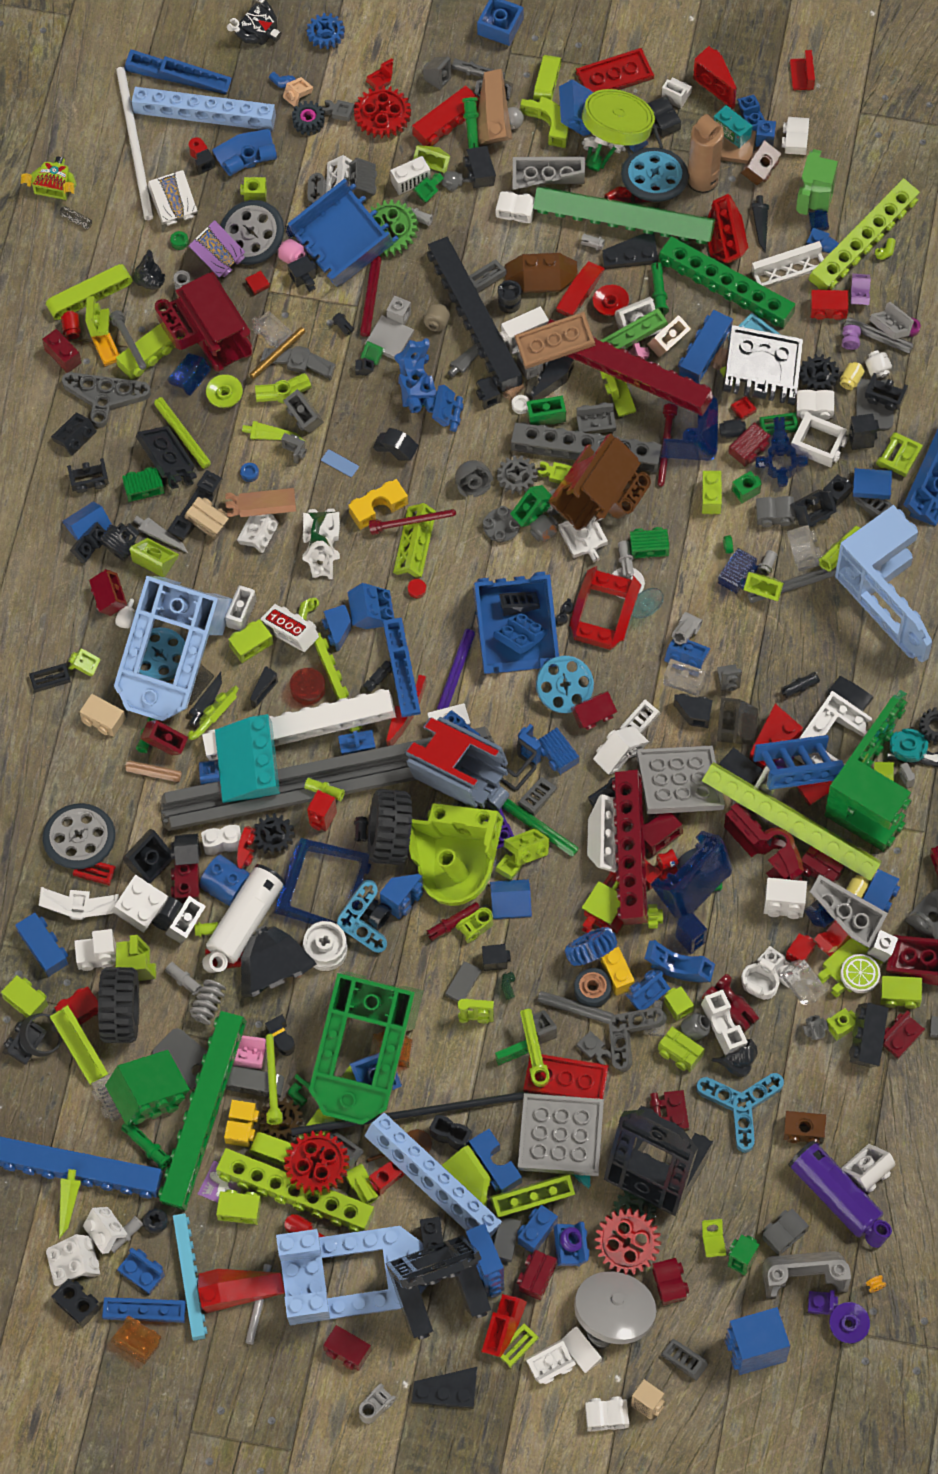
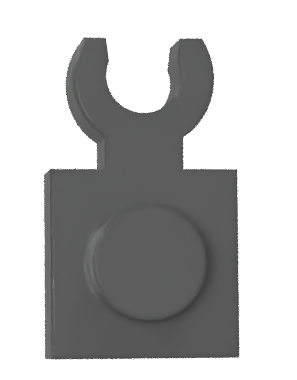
M331 100L324 101L325 106L328 107H322L324 115L332 114L334 119L350 121L355 108L354 103L337 100V103L334 104Z
M591 1031L577 1043V1047L590 1060L595 1056L598 1064L605 1065V1062L601 1059L603 1056H607L610 1060L612 1059L611 1052L602 1049L605 1047V1044Z

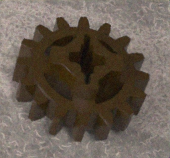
M277 1097L278 1108L282 1112L283 1117H285V1120L280 1124L272 1126L267 1123L266 1114L270 1109L269 1100V1107L263 1106L265 1113H260V1118L263 1119L260 1121V1125L264 1127V1133L269 1132L270 1136L274 1137L275 1135L278 1139L284 1137L285 1141H287L288 1135L293 1138L295 1137L291 1135V1128L303 1125V1120L300 1119L303 1117V1113L298 1112L300 1106H294V1100L288 1103L286 1097L282 1101H279ZM291 1112L295 1115L294 1121L290 1118Z

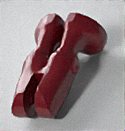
M725 974L716 983L715 987L712 986L703 994L702 999L707 995L723 990L731 1003L730 1016L736 1026L740 1025L742 1031L746 1032L750 1028L747 1020L754 1024L759 1020V1017L743 996L734 994L730 987L732 978L729 974Z

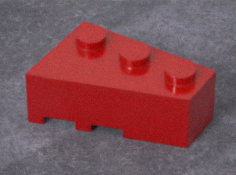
M775 704L750 752L749 759L754 762L753 756L756 745L799 739L803 733V727ZM765 761L754 762L761 769H765Z

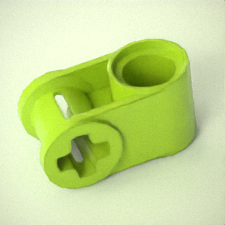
M480 908L456 925V929L462 932L467 943L474 941L493 926L491 910ZM483 916L489 917V920L486 922H482L479 919Z

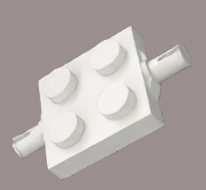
M595 516L587 527L581 530H576L568 520L558 525V529L573 558L589 554L593 562L599 561L600 557L596 550L608 545V540L599 523L594 522Z

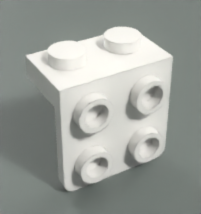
M76 1234L46 1250L55 1286H61L68 1278L72 1281L80 1276L96 1277L100 1275L99 1262L94 1250L95 1245L90 1236Z

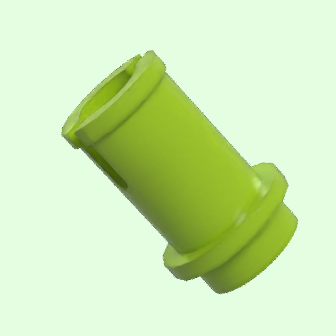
M198 922V924L194 925L195 936L201 937V935L213 934L218 926V922L203 924Z

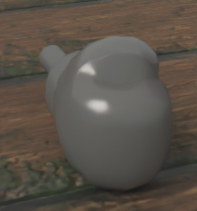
M446 171L443 174L442 184L449 191H455L458 186H462V182H469L468 178H462L461 173Z

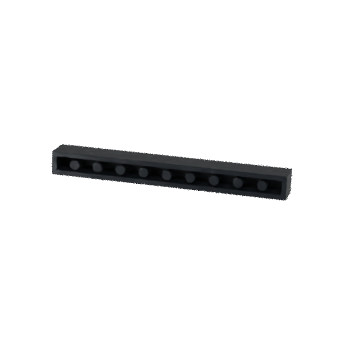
M448 236L429 243L428 252H426L429 262H433L436 275H440L441 284L444 289L448 290L451 303H455L457 315L459 317L462 316L465 330L470 331L472 343L478 346L477 350L480 358H484L486 361V369L488 373H492L494 384L496 387L499 386L501 392L522 385V374Z

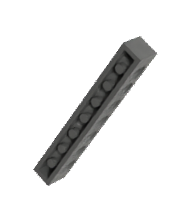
M521 422L514 425L511 451L577 460L585 448L583 445L591 444V448L596 452L606 436L598 433L588 434L583 431H568L564 428H549L545 425L535 426ZM614 436L619 438L638 457L641 464L637 470L658 473L661 444L641 442L637 439H621L618 436Z

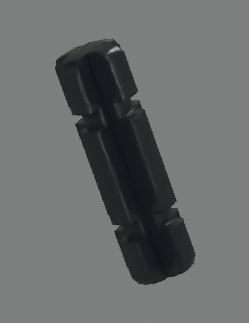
M385 661L381 665L382 668L379 667L369 678L370 681L367 680L363 684L366 691L372 692L376 688L375 685L378 686L388 675L387 672L390 673L392 671L390 661Z

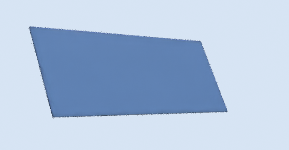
M329 449L321 459L324 463L350 477L359 468L355 463Z

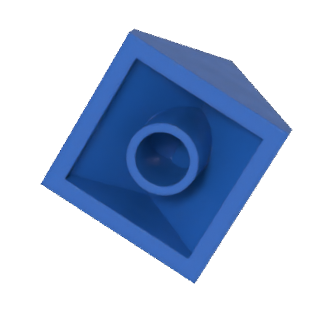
M94 501L62 521L77 541L95 522H98L104 530H107L109 524H112L103 507Z
M529 879L490 882L493 919L532 917Z

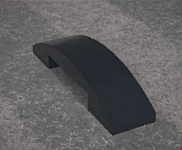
M208 470L205 471L197 483L198 488L180 516H176L168 528V532L184 540L196 526L185 519L186 512L198 497L201 499L206 498L212 502L223 480L222 477Z

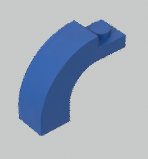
M656 940L649 941L644 958L651 963L652 969L660 970L664 975L690 982H711L715 964L704 956L680 955L670 951Z

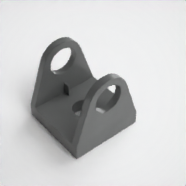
M938 888L930 891L905 919L910 926L925 938L938 939V921L932 922L928 918L931 914L938 917Z

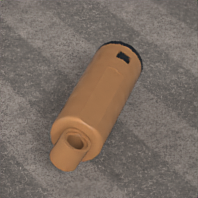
M708 114L702 116L692 127L688 185L698 193H709L714 190L718 185L724 132L722 126Z

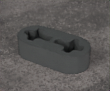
M320 173L312 174L308 180L307 197L311 205L326 193V180Z

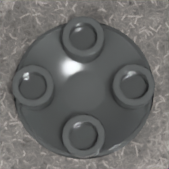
M500 506L492 510L483 520L485 534L496 542L509 541L520 530L519 523L510 515L512 510L506 506Z

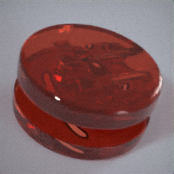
M314 668L299 669L292 675L290 680L291 695L296 702L302 705L318 703L324 697L326 691L323 675Z

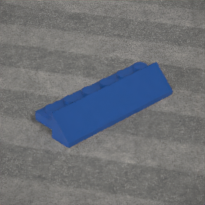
M938 429L903 504L911 512L910 517L936 526L938 523Z

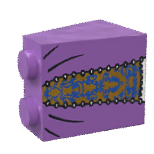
M215 220L189 245V248L219 278L221 276L225 278L232 271L230 267L234 263L238 265L245 258L243 256L245 251Z

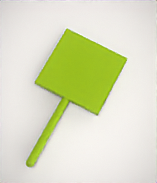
M629 863L626 868L629 869L632 863ZM598 881L582 909L611 924L617 915V909L620 907L617 891H615L619 882L616 881L613 887L610 888Z

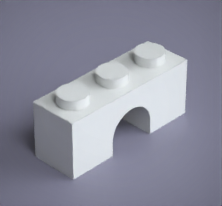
M720 990L705 996L701 1005L725 1056L739 1052L742 1046L746 1047L748 1042L740 1025L735 1026L731 1019V1006L724 991Z

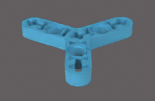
M772 1073L741 1093L711 1078L703 1077L697 1083V1092L700 1096L733 1111L736 1146L739 1151L747 1153L753 1149L755 1141L752 1109L779 1093L783 1088L784 1079L780 1074ZM771 1080H778V1087L775 1085L769 1087L770 1093H768L766 1087L771 1085ZM709 1084L710 1089L703 1091L701 1085ZM715 1087H717L716 1092H715V1096H713V1095H712V1093H713L712 1090H714ZM760 1089L763 1091L764 1096L762 1098H755L753 1091ZM721 1091H726L730 1097L727 1100H721L718 1094ZM747 1095H749L750 1100L746 1102L745 1108L742 1106L738 1107V1101L745 1102L748 1100ZM746 1119L749 1121V1126L741 1128L738 1125V1121ZM743 1133H747V1142H751L748 1143L747 1147L740 1143L743 1141Z

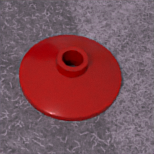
M605 285L594 293L593 305L600 314L615 316L616 310L629 305V295L621 286Z

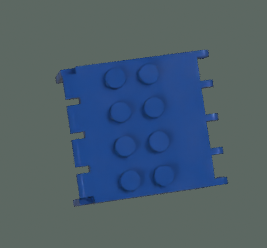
M345 178L288 223L291 232L295 234L294 236L302 245L309 242L304 248L313 259L320 256L316 263L322 271L326 273L330 269L332 270L327 274V277L336 287L341 283L344 284L399 240L397 236L391 238L388 231L384 232L389 225L385 223L380 227L373 218L378 213L376 209L369 213L362 204L367 198L362 196L358 199L352 192L357 186L354 183L349 186Z

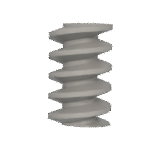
M205 980L203 982L204 987L200 988V994L196 996L197 1000L193 1002L194 1007L190 1008L189 1011L195 1020L210 1025L211 1022L207 1018H214L211 1010H218L214 1004H221L218 997L224 998L225 995L221 990L227 989L216 981Z

